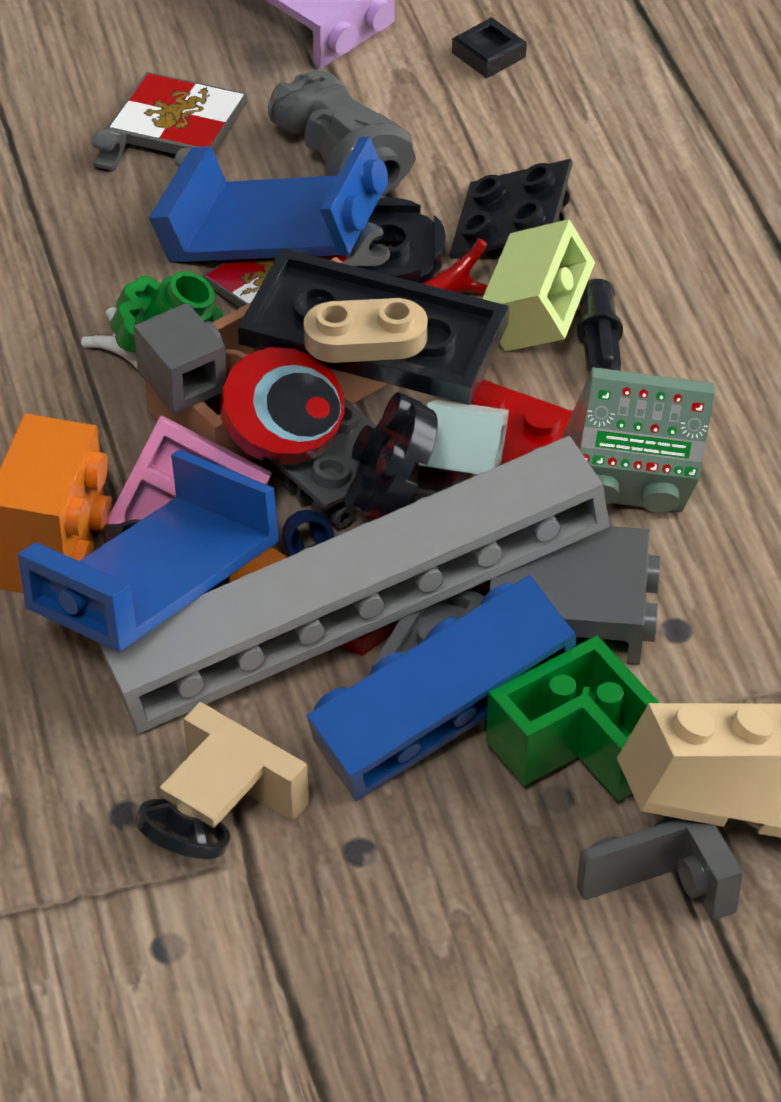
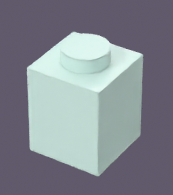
M435 399L427 404V407L434 410L437 414V436L428 465L420 462L419 465L472 474L486 472L501 465L509 410L472 404L467 405Z

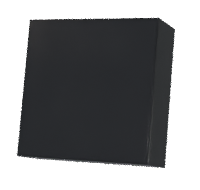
M492 17L452 38V54L485 78L493 76L526 57L527 42Z

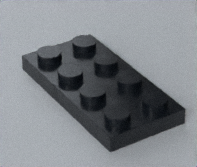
M281 248L238 326V344L258 350L269 347L293 348L311 355L304 345V318L313 307L330 301L407 299L421 306L426 312L428 319L427 342L418 354L396 360L340 363L319 361L330 369L471 405L509 323L510 306Z

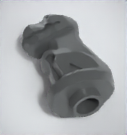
M318 70L299 74L291 83H278L271 94L268 102L270 121L295 135L304 132L305 145L312 150H318L325 160L327 176L339 175L359 137L364 136L371 137L377 155L385 163L387 169L388 183L386 190L381 196L396 189L400 181L410 172L416 160L410 132L384 115L355 101L348 87L332 74Z

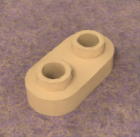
M402 298L325 302L309 310L304 318V345L313 357L331 363L405 359L418 354L426 345L428 319L426 312L421 306L413 301Z

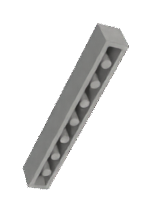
M569 435L211 590L198 597L121 652L99 643L116 689L138 734L190 712L199 702L206 705L609 528L604 487Z

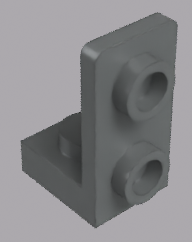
M667 817L656 823L653 827L620 838L615 836L607 837L581 851L577 889L582 898L588 900L678 870L681 883L688 896L692 899L698 897L711 921L737 913L743 872L716 825Z

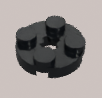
M392 197L379 198L368 222L381 227L383 235L372 240L369 250L374 245L383 244L385 241L394 242L395 247L389 248L390 257L385 263L377 266L356 267L418 283L430 280L441 269L445 259L446 235L442 222L435 215L433 222L429 217L421 214V205L411 200Z
M396 392L389 400L383 417L376 428L369 425L363 427L352 449V459L360 463L356 476L346 493L345 506L367 517L378 519L407 505L418 487L417 484L408 481L416 461L428 465L434 449L438 428L437 414L434 410L424 406L416 399Z

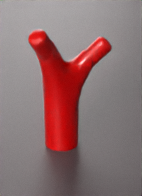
M478 239L471 250L458 262L453 263L451 267L422 284L457 293L473 292L484 296L488 285L471 279L470 270L486 249V241Z

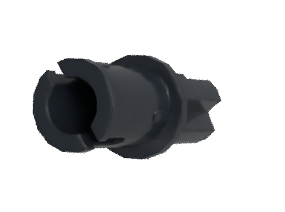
M604 279L588 280L580 300L581 319L577 324V336L580 342L584 344L586 370L588 372L591 371L592 367L621 370L619 340L623 335V323L616 315L615 289L609 281Z

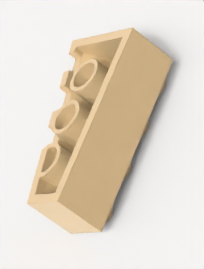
M649 703L617 757L640 811L724 827L727 820L732 818L745 821L757 828L758 834L781 838V704Z

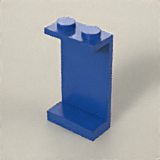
M370 136L359 137L341 172L337 176L227 182L211 146L191 147L149 216V220L169 262L276 258L281 248L312 256L349 255L361 231L366 227L380 196L386 190L388 183L387 169L385 163L379 159Z
M179 449L171 454L176 497L82 560L77 561L37 542L17 554L26 609L121 652L279 542L274 488Z

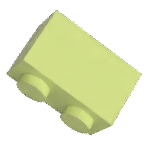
M570 219L510 233L482 298L510 306L509 323L500 340V345L505 352L566 338L595 264Z

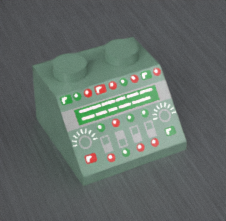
M592 367L562 438L570 435L603 484L606 504L615 503L644 507L649 511L658 513L683 511L700 478L715 395L714 383Z

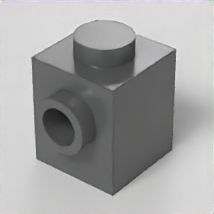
M185 303L134 325L137 370L174 414L221 394L227 379L226 352L222 337L212 322H204L188 303Z

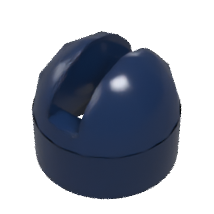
M301 510L287 517L282 527V542L291 556L306 548L334 538V531L326 518L312 510ZM303 523L307 524L314 542L313 545L305 548L297 528Z

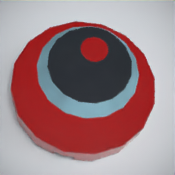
M269 347L247 354L231 368L221 392V420L230 438L248 455L264 460V456L271 459H281L279 464L296 465L317 458L333 444L345 414L344 393L334 373L317 358L293 348Z

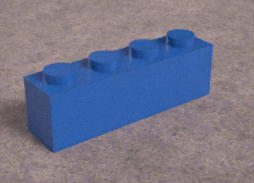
M528 575L514 585L512 583L501 584L483 598L479 607L460 619L450 617L438 623L429 631L425 641L404 654L402 652H394L381 659L372 668L370 675L348 689L346 687H339L325 694L316 703L314 710L307 714L313 741L355 801H358L487 718L489 691L575 647L576 634L531 575Z

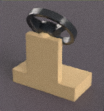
M199 702L184 718L187 759L159 787L160 796L165 799H151L143 802L139 808L135 823L139 831L146 838L171 852L197 859L221 857L226 852L229 844L230 832L220 821L245 794L292 822L309 805L307 763L204 703ZM152 821L164 824V826L169 831L178 836L187 838L189 841L167 833L166 831L156 826ZM205 829L217 839V843L207 844Z

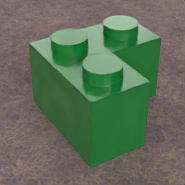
M596 635L489 691L486 743L524 786L579 757L617 801H620L631 795L632 791L618 763L617 757L647 705L660 702Z

